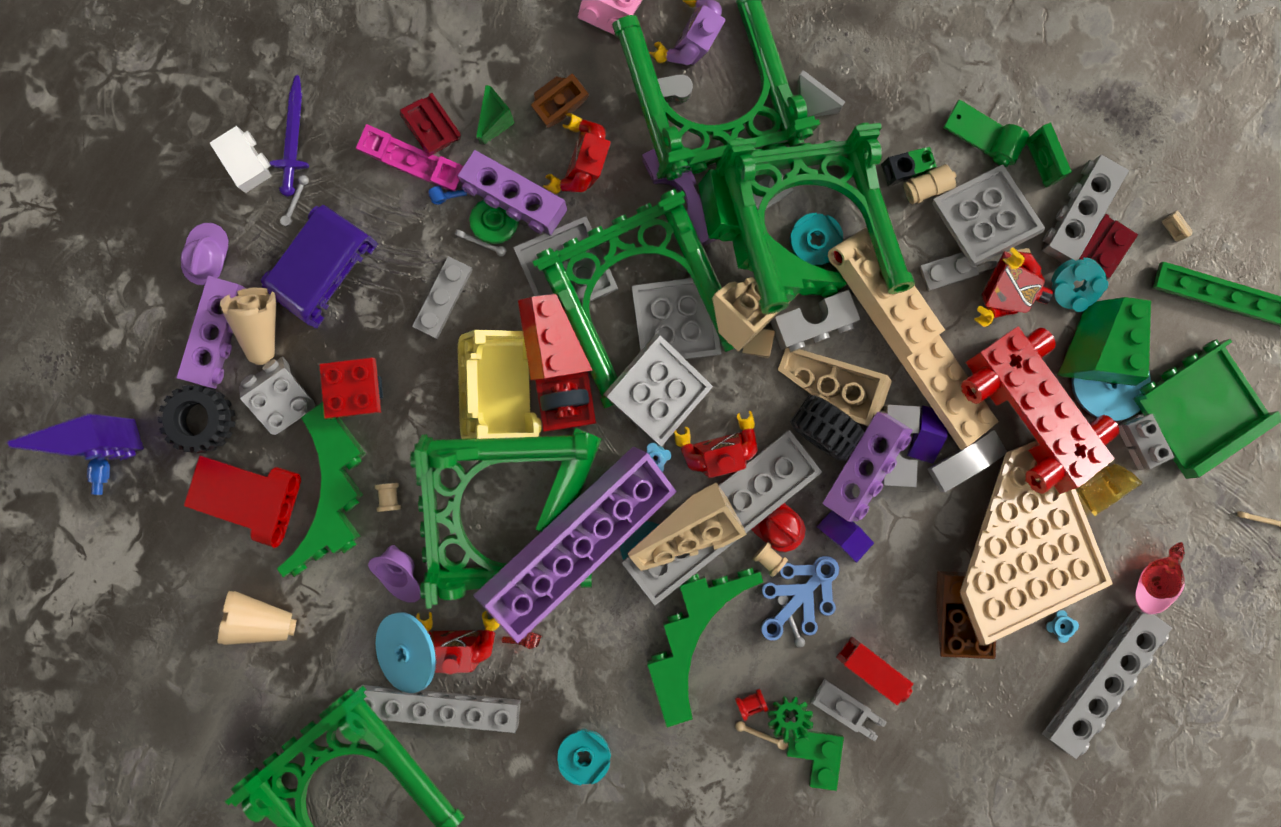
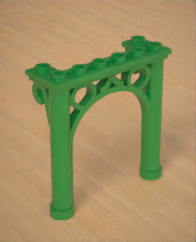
M736 0L760 73V95L755 106L747 114L735 121L720 125L695 123L677 114L663 97L638 17L636 15H628L613 22L612 27L615 36L620 40L658 158L659 171L656 174L658 179L667 178V180H674L681 177L682 173L692 171V174H698L707 170L709 166H717L728 142L737 138L738 134L743 132L745 129L743 125L745 124L748 135L756 140L754 150L761 149L762 151L772 150L780 146H800L805 143L807 138L813 135V132L820 125L819 119L815 120L814 116L807 117V106L802 95L793 96L762 5L763 0ZM768 93L770 95L774 110L763 106L767 99ZM756 114L768 117L772 122V129L766 131L757 130L753 125V119ZM668 120L676 126H670ZM687 132H691L701 138L702 146L695 149L685 148L681 138ZM709 135H711V140H718L724 146L706 150L710 142Z
M861 123L855 126L847 140L837 142L829 140L821 144L804 143L796 147L787 148L786 146H780L772 150L762 151L761 149L754 150L755 138H735L728 142L715 171L716 174L725 177L760 294L759 304L763 314L777 313L789 306L765 226L766 207L772 198L780 192L800 185L824 186L848 197L863 215L888 293L898 294L914 287L915 282L912 273L907 270L879 187L875 165L880 164L882 157L881 146L877 140L880 135L879 131L882 128L881 123ZM820 165L818 170L811 169L808 166ZM840 166L845 171V176L838 179L830 175L826 167ZM791 169V172L786 173L782 180V174L779 170ZM763 174L770 176L774 181L773 187L767 188L759 185L754 179L755 176ZM851 177L854 179L856 188L848 184ZM753 194L763 197L758 209Z
M673 189L661 195V201L658 202V205L653 207L650 203L636 209V215L627 218L626 214L611 221L613 226L603 230L602 226H599L587 232L589 237L581 241L577 237L563 243L564 249L560 251L548 248L536 254L538 259L533 261L534 266L543 271L553 294L557 295L592 368L590 373L601 394L600 401L604 408L614 405L603 394L615 382L618 376L592 323L590 299L600 277L611 266L625 258L639 254H659L680 263L690 274L721 340L720 343L724 351L727 352L735 349L718 332L712 297L722 287L685 209L684 191L677 193L676 189ZM665 215L668 223L657 218ZM654 225H660L666 230V238L659 247L648 245L643 239L645 230ZM640 227L638 241L643 247L635 248V243L626 244L618 236ZM672 234H674L684 257L666 249ZM609 241L610 250L603 257L606 262L600 266V260L597 256L587 253V251ZM617 247L620 248V249H622V250H626V251H623V252H621V253L615 255V254H616ZM585 258L593 260L596 269L591 279L577 278L573 274L574 264ZM570 260L567 270H565L563 262ZM571 281L587 285L583 306Z
M576 432L575 435L446 440H433V437H428L427 434L421 435L418 443L414 445V451H411L410 463L411 468H416L417 486L422 487V496L418 497L419 512L424 514V521L420 523L421 538H425L426 547L422 548V561L427 563L428 572H424V582H421L420 596L421 599L426 601V609H431L433 605H437L439 598L443 600H456L464 597L466 590L481 589L508 564L493 561L482 555L471 544L465 534L460 514L461 499L467 484L474 475L487 466L503 462L587 460L586 432ZM457 461L478 462L466 472ZM445 468H451L456 471L461 480L457 486L447 488L441 483L440 472ZM437 491L443 496L450 497L447 506L442 509H438ZM439 523L446 525L452 534L446 536L441 543ZM456 543L466 552L460 561L453 562L446 557L445 547L448 544ZM470 558L482 566L464 568ZM592 573L579 584L581 588H592Z
M364 686L360 687L356 692L352 689L348 690L319 715L322 719L319 723L316 724L314 721H311L300 731L303 735L297 740L293 736L281 746L284 750L283 753L278 755L275 751L262 762L265 768L260 771L256 767L230 790L234 794L225 801L227 805L232 803L234 807L242 802L244 814L253 822H261L267 817L278 827H314L309 819L306 808V793L312 776L322 764L333 758L357 754L373 758L383 764L436 827H456L465 818L458 808L455 809L364 700L367 697L364 693L366 690ZM338 728L342 735L352 742L351 744L341 743L337 739L336 730ZM327 731L326 739L329 746L321 747L316 745L313 741ZM363 738L369 745L361 744V739ZM302 751L305 757L303 767L297 763H289L290 760ZM285 772H291L296 775L298 779L297 788L289 789L283 785L281 778ZM287 798H295V808Z

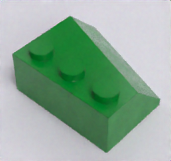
M1121 297L1096 301L1088 306L1082 313L1075 330L1076 333L1071 345L1067 349L1066 357L1059 368L1057 376L1137 386L1149 378L1151 300Z

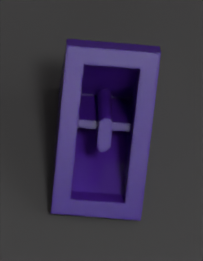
M924 405L921 407L919 433L913 434L907 454L909 457L931 464L934 463L945 443L948 431L933 408Z
M832 510L817 526L821 532L856 563L874 544L856 523L845 520Z

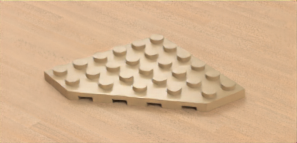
M1037 440L1006 452L960 591L980 645L992 643L1113 584L1076 490L1059 494L1053 486L1046 493L1040 494L1032 491L1030 485L1025 481L1026 472L1038 464L1029 452V449L1038 443Z

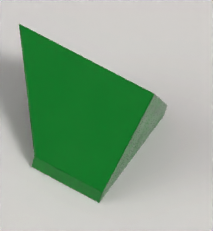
M485 85L476 136L480 144L488 143L515 124L510 108L495 90L488 85Z

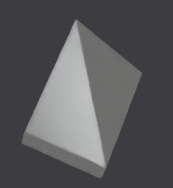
M804 70L800 73L797 80L798 95H802L806 102L807 117L838 114L845 101Z

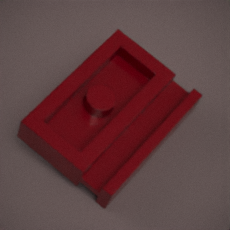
M433 93L400 109L399 115L428 157L450 146L454 141L461 139L460 132Z
M1105 214L1079 260H1084L1083 258L1095 260L1104 270L1107 280L1112 276L1138 234L1117 220L1114 221L1108 214Z

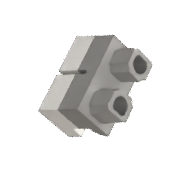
M1138 414L1118 424L1119 433L1126 447H1131L1128 451L1138 471L1152 469L1174 458L1153 414L1146 416Z

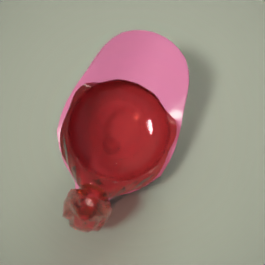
M1182 542L1173 545L1169 549V557L1151 562L1141 573L1135 592V599L1142 612L1146 614L1161 613L1174 603L1182 593L1185 586V577L1180 565L1185 557V549Z

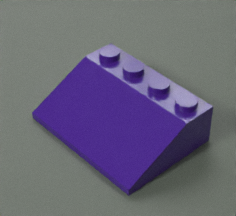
M88 414L7 441L9 447L84 456L85 459L97 458V460L106 458L109 460L118 458L120 461L135 457V452L144 449L135 419Z

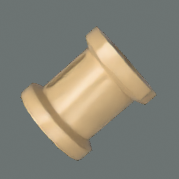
M399 483L374 485L375 489L378 490L379 497L377 512L401 509V505L397 501Z
M766 542L752 558L755 562L759 561L769 570L771 577H774L788 561L786 557L782 558L771 548L769 542Z

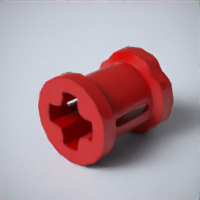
M760 689L756 690V693L742 699L739 697L735 698L744 721L748 720V717L761 711H769Z

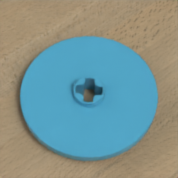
M1150 373L1149 378L1137 386L1111 385L1107 382L1071 378L1073 393L1080 406L1095 418L1100 415H1107L1114 421L1130 418L1140 411L1133 398L1141 393L1139 390L1141 387L1151 382Z
M397 612L385 617L378 627L375 642L377 659L385 677L395 688L405 693H416L425 689L432 681L436 667L435 650L429 633L418 619L408 613Z

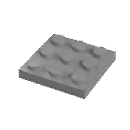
M1003 164L934 198L932 202L972 267L1043 233L1045 229Z
M587 216L555 229L551 236L546 233L514 247L534 296L553 294L543 271H540L533 264V261L538 259L536 254L548 248L560 251L564 249L563 243L576 237L579 241L588 238L587 232L591 231L592 228ZM600 246L587 251V253L597 256L600 260V266L606 262L603 259L604 255ZM585 258L576 262L573 266V274L579 279H591L596 269L594 261ZM570 260L563 262L565 270H567ZM610 269L596 283L590 302L618 290ZM571 281L583 305L587 285Z
M692 278L632 286L640 352L655 334H659L685 360L721 355L719 336Z
M655 334L603 395L662 447L713 386L662 336Z

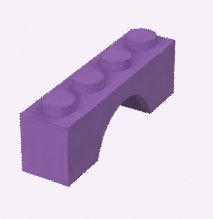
M655 149L642 154V161L654 184H668L680 192L684 191L687 213L702 246L717 240L708 237L701 197L694 187L696 180L692 171L682 173L681 177L674 180H667V178L658 179L656 174L659 171V162Z

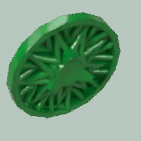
M484 200L475 205L469 217L470 227L474 235L481 241L490 244L503 243L509 240L516 233L519 221L512 219L506 214V210L499 206L495 209Z

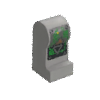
M675 75L658 79L661 92L667 103L673 101L685 103L690 99L693 83L688 76Z

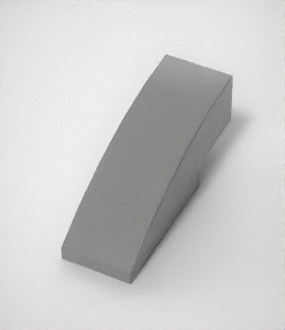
M992 430L978 438L969 447L963 450L958 449L948 455L947 458L927 468L939 491L946 492L1003 457L1007 451L995 430Z

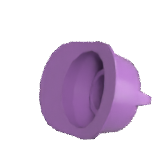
M203 223L190 231L181 252V269L184 276L190 282L197 285H205L208 276L215 278L220 276L229 242L226 232L220 226L214 223Z
M391 545L380 557L370 559L368 564L370 571L393 596L405 602H416L420 599V586L413 577L414 561L408 554L399 550L395 545Z

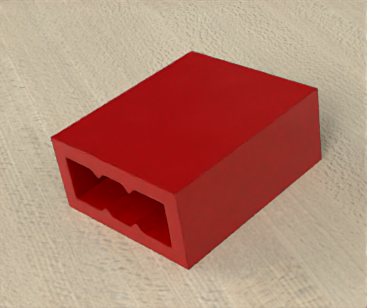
M851 636L836 656L847 668L898 706L900 702L904 703L910 697L913 691L911 687L914 683Z

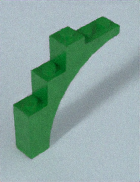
M709 169L698 183L708 237L724 242L732 241L738 269L753 272L725 177L716 174L714 169ZM768 234L788 302L792 301L799 293L801 295L812 294L831 297L836 295L847 284L840 273L828 271L807 263L790 253Z
M323 402L301 417L313 438L319 456L321 471L320 500L314 521L305 539L296 551L277 568L282 577L290 575L296 577L307 569L305 564L312 559L318 561L329 553L328 547L333 554L340 551L343 554L347 553L357 545L355 540L361 537L343 510L348 512L360 503L358 499L363 496V493L345 469L348 468L350 471L361 464V457L366 453L340 417L330 419L324 417Z
M752 567L737 572V577L728 579L727 575L713 579V584L709 586L705 576L699 577L698 573H696L680 585L688 615L683 616L682 612L667 616L668 621L663 622L672 653L667 655L666 651L651 655L652 660L647 661L667 727L693 720L689 703L688 676L692 655L700 635L711 618L728 601L741 592L763 583L759 570L753 571Z

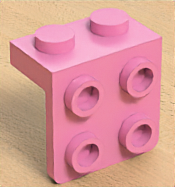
M582 0L578 18L615 35L612 27L613 22L624 16L634 15L643 0Z

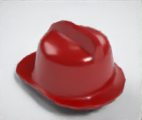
M785 503L751 529L764 542H769L772 548L781 552L796 549L801 545L805 537L803 520Z

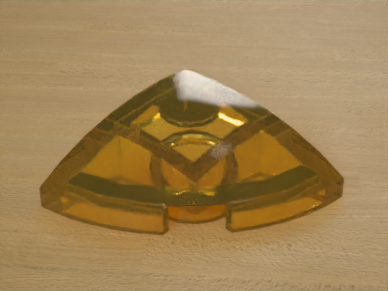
M1114 463L1111 467L1106 465L1079 488H1076L1092 514L1097 516L1143 483L1132 472Z

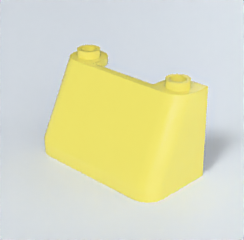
M473 330L462 334L458 341L461 438L538 437L542 424L536 413L530 412L529 366L523 331Z

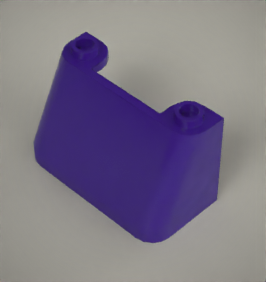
M326 205L315 206L308 215L309 220L272 271H267L261 279L262 288H266L268 294L271 295L273 291L279 304L314 328H318L324 320V317L320 315L321 309L327 310L329 305L326 303L355 263L357 261L361 263L364 259L360 255L366 251L372 254L378 246V243L371 236Z

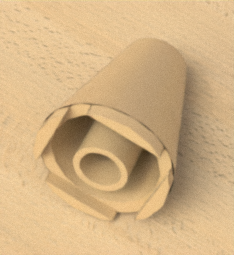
M248 288L237 291L238 296L230 298V294L225 296L220 301L221 311L248 361L256 365L266 364L275 355V293L272 291L271 295L268 294L266 288Z
M228 591L223 609V619L219 628V644L231 645L287 641L288 635L294 636L297 620L292 619V613L239 592Z

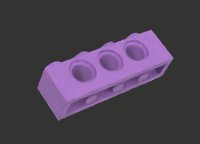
M474 150L458 174L462 184L461 188L472 196L478 194L484 198L483 200L489 206L495 209L498 206L506 210V214L516 221L524 220L529 223L528 226L539 234L545 232L551 236L567 211L564 199ZM489 179L495 180L492 185L484 186L485 181ZM509 192H517L515 197L505 198ZM533 204L540 205L537 210L528 211L529 206Z
M207 277L177 374L178 379L215 389L217 384L221 383L224 376L223 364L225 359L230 356L232 350L230 342L233 332L224 315L218 313V306L225 296L230 294V298L238 296L237 291L247 288L215 277ZM218 327L219 335L216 339L212 340L210 332L213 328ZM209 352L211 354V361L209 364L204 365L202 361L203 356Z
M877 411L822 504L847 521L863 519L869 510L868 504L870 500L881 491L883 487L881 482L884 477L895 468L897 464L896 457L899 452L906 449L911 441L910 434L913 430L887 413ZM885 438L887 440L888 447L886 451L882 453L879 448V444L881 440ZM869 462H872L874 466L871 475L866 473V465ZM855 485H858L860 489V494L857 498L852 494V489Z

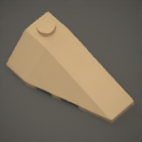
M753 277L747 278L741 283L730 282L712 297L718 332L738 352L779 313H762L759 304L761 298Z
M789 348L785 349L778 371L811 395L825 399L857 423L869 426L877 411L880 412L883 408L892 383L888 375L801 349L790 352Z
M714 483L686 500L636 545L628 555L635 565L643 571L673 562L675 557L689 553L691 557L698 555V550L713 546L714 550L722 548L747 534L728 498L719 485Z

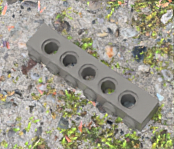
M1135 606L1048 724L1042 735L1075 759L1079 755H1083L1090 746L1089 741L1104 728L1108 715L1118 709L1125 692L1135 686L1138 674L1142 669L1147 668L1153 660L1152 655L1157 648L1167 642L1169 638L1168 633L1172 627L1156 615L1146 614L1138 606ZM1143 634L1144 642L1138 646L1136 643L1137 637ZM1127 655L1128 664L1122 668L1120 664L1121 659ZM1112 677V686L1109 689H1105L1106 679ZM1096 698V708L1089 711V702ZM1080 720V730L1073 732V724Z
M361 685L355 689L356 692L362 686L366 688L364 693L367 697L364 700L381 720L515 733L519 724L521 700L424 690L416 693H405L393 687Z

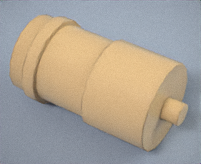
M947 164L927 171L926 174L919 177L910 178L903 185L906 197L911 204H919L932 196L946 193L956 188V174L954 171L952 172Z

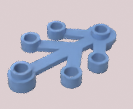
M822 556L817 558L813 565L786 563L779 571L783 578L791 579L795 575H812V577L805 584L775 585L772 582H767L762 586L761 592L768 599H773L776 596L794 595L774 618H768L763 621L761 632L766 639H779L783 634L782 625L802 603L804 617L801 623L802 632L806 635H814L817 632L818 625L815 622L813 591L820 584L822 600L818 606L819 611L826 616L832 615L835 612L836 606L832 597V581L839 574V565L835 559L829 556ZM824 564L830 567V571L827 574L821 573V566ZM786 566H791L792 574L789 576L783 574V569ZM767 586L774 587L775 591L772 595H766L765 588ZM826 602H830L832 605L829 612H824L822 608ZM807 622L814 624V628L810 632H807L804 628ZM769 624L776 625V631L774 633L767 632V626Z

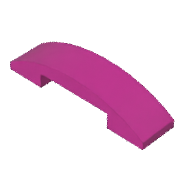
M366 124L356 146L357 150L380 162L454 192L460 181L458 174L464 167L442 156L431 155L428 157L425 151L393 138L391 134Z

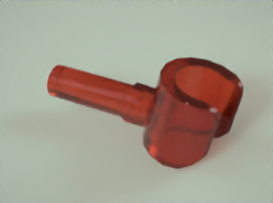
M529 632L525 639L523 638L519 643L512 637H502V643L519 644L528 649L537 647L541 640V635L534 632Z

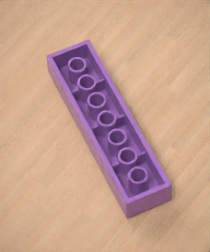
M633 446L473 596L503 630L519 643L677 491L650 455Z

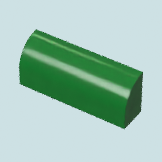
M575 428L573 435H575L576 432H585V431H582V430H579V429ZM586 432L587 460L562 461L535 530L542 532L581 495L601 444V438Z

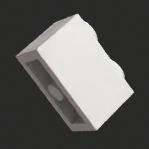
M235 126L211 141L210 145L236 186L246 193L272 177L267 169L271 165L263 153L258 154L253 147L257 143L248 131L243 132Z

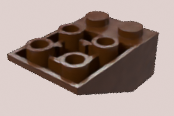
M937 571L936 603L940 656L995 659L996 641L987 645H980L961 597L960 591L966 572Z

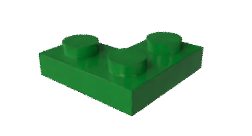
M807 730L808 737L804 738L799 735V743H795L793 737H789L786 755L788 757L812 760L809 786L837 791L844 736Z

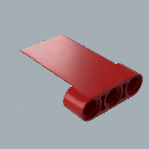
M199 455L184 506L251 529L250 536L253 541L276 548L284 539L300 488L301 477L298 473L279 467H274L269 472L268 477Z

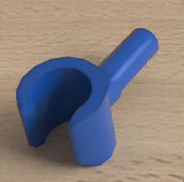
M441 186L433 187L428 191L429 197L435 205H440L450 198L467 196V192L464 190L444 193Z

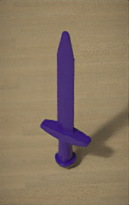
M299 75L294 77L289 93L284 157L282 160H274L269 163L272 167L284 169L282 186L279 187L280 193L284 196H291L295 192V188H293L294 170L309 168L308 163L296 160L302 103Z

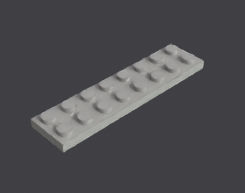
M788 430L748 461L746 469L736 471L719 484V487L728 498L747 533L820 475L822 471L792 432ZM734 542L715 550L713 546L698 550V555L691 557L689 553L675 557L673 562L643 571L635 565L629 556L621 563L651 602L657 605Z

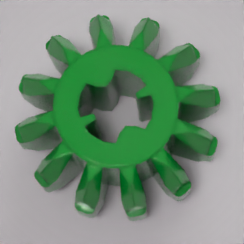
M784 696L782 697L783 705L774 702L773 708L775 711H768V718L771 719L768 722L769 729H775L773 732L775 738L783 735V742L785 744L788 743L789 737H793V741L799 743V735L807 738L808 731L806 729L813 728V722L810 721L813 717V712L806 710L808 707L806 702L798 705V698L796 696L793 697L792 703H788V699ZM786 717L789 719L795 717V723L792 721L786 723Z

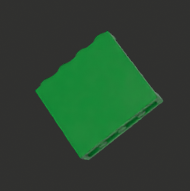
M1215 339L1202 347L1204 349L1199 355L1194 353L1181 361L1183 363L1178 369L1173 367L1160 375L1162 377L1157 383L1152 381L1139 389L1141 393L1133 398L1144 416L1153 414L1174 455L1172 459L1186 479L1200 478L1281 422L1279 411H1267L1229 354L1226 346L1232 343L1231 339L1221 342Z

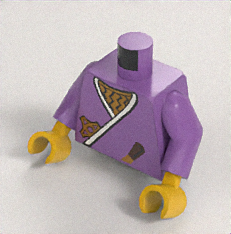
M682 0L691 8H697H695L674 48L667 50L661 42H656L654 46L657 48V51L649 52L650 55L658 63H663L667 60L668 62L684 65L696 64L708 52L725 22V18L721 16V5L715 0Z

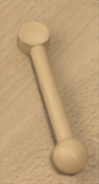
M1237 512V517L1281 527V521L1245 512Z
M738 721L735 725L737 731H746L777 744L781 750H785L788 747V743L785 744L783 738L776 739L746 726L743 721Z

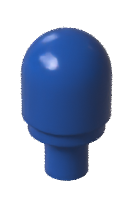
M94 458L88 463L86 478H88V482H92V495H103V483H108L110 478V464L106 459L97 460V458Z

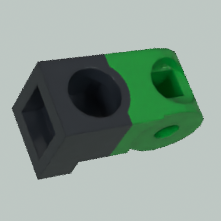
M925 147L890 156L881 164L887 185L892 186L915 176L926 174L927 171L937 168L931 147Z

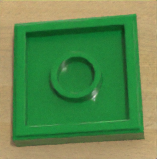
M1052 123L1041 126L1029 137L1026 143L1042 182L1047 188L1055 185L1072 173Z

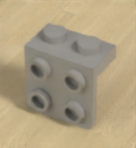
M283 356L278 360L273 359L263 366L262 371L256 375L251 374L241 381L239 386L240 399L273 435L280 433L315 408V402L292 376L289 363Z

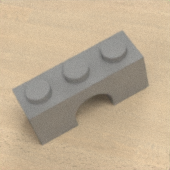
M847 290L825 298L818 303L822 312V319L819 324L807 322L800 308L774 317L770 322L781 351L789 348L790 352L806 347L804 342L814 339V342L817 343L830 338V332L838 330L839 334L854 329L853 324L858 322L860 317L850 291Z
M883 406V411L880 412L887 413L913 430L911 434L919 433L920 406ZM885 438L881 440L879 444V448L882 453L886 451L888 447V443ZM898 454L895 468L891 473L886 474L881 483L885 486L916 487L918 460H908Z

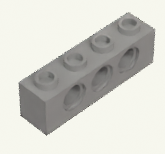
M1100 155L1093 161L1089 160L1081 171V174L1084 175L1080 183L1076 182L1068 194L1071 199L1067 206L1063 205L1055 217L1058 220L1054 229L1051 227L1042 240L1045 242V245L1041 251L1062 263L1071 259L1079 260L1129 170L1103 155ZM1091 182L1098 184L1099 192L1092 189ZM1079 204L1085 206L1087 210L1086 215L1079 212ZM1066 226L1073 230V238L1067 236L1065 232Z

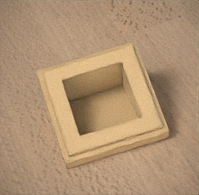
M1175 211L1162 220L1163 225L1175 241H1181L1192 235V229L1179 211Z
M762 329L743 347L742 353L769 358L775 331Z

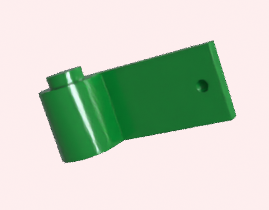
M960 99L957 100L943 126L944 129L994 158L993 161L997 165L1003 164L1004 167L1016 163L1030 137L1029 133L1022 127L1014 124L1003 126Z

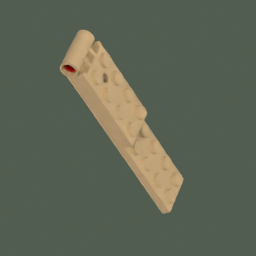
M867 227L831 248L828 252L831 264L838 269L961 450L969 447L999 421L984 400L979 404L968 401L967 397L962 393L961 383L968 376L939 334L945 331V329L914 285V287L902 293H888Z

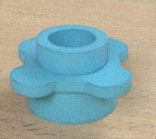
M649 443L647 445V453L652 459L654 456L658 457V460L653 459V461L663 472L666 461L671 459V452L658 446L656 443Z
M1064 610L1057 611L1056 617L1046 624L1047 631L1053 632L1057 636L1058 641L1063 643L1067 642L1079 628L1078 622L1068 617L1067 612ZM1061 624L1065 625L1063 629L1060 628Z

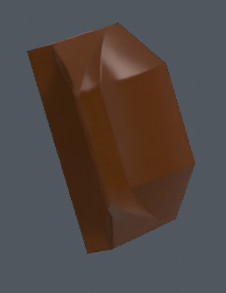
M573 73L567 78L556 76L534 93L535 101L531 104V107L544 125L549 128L568 117L566 116L567 113L572 114L588 99L589 93Z

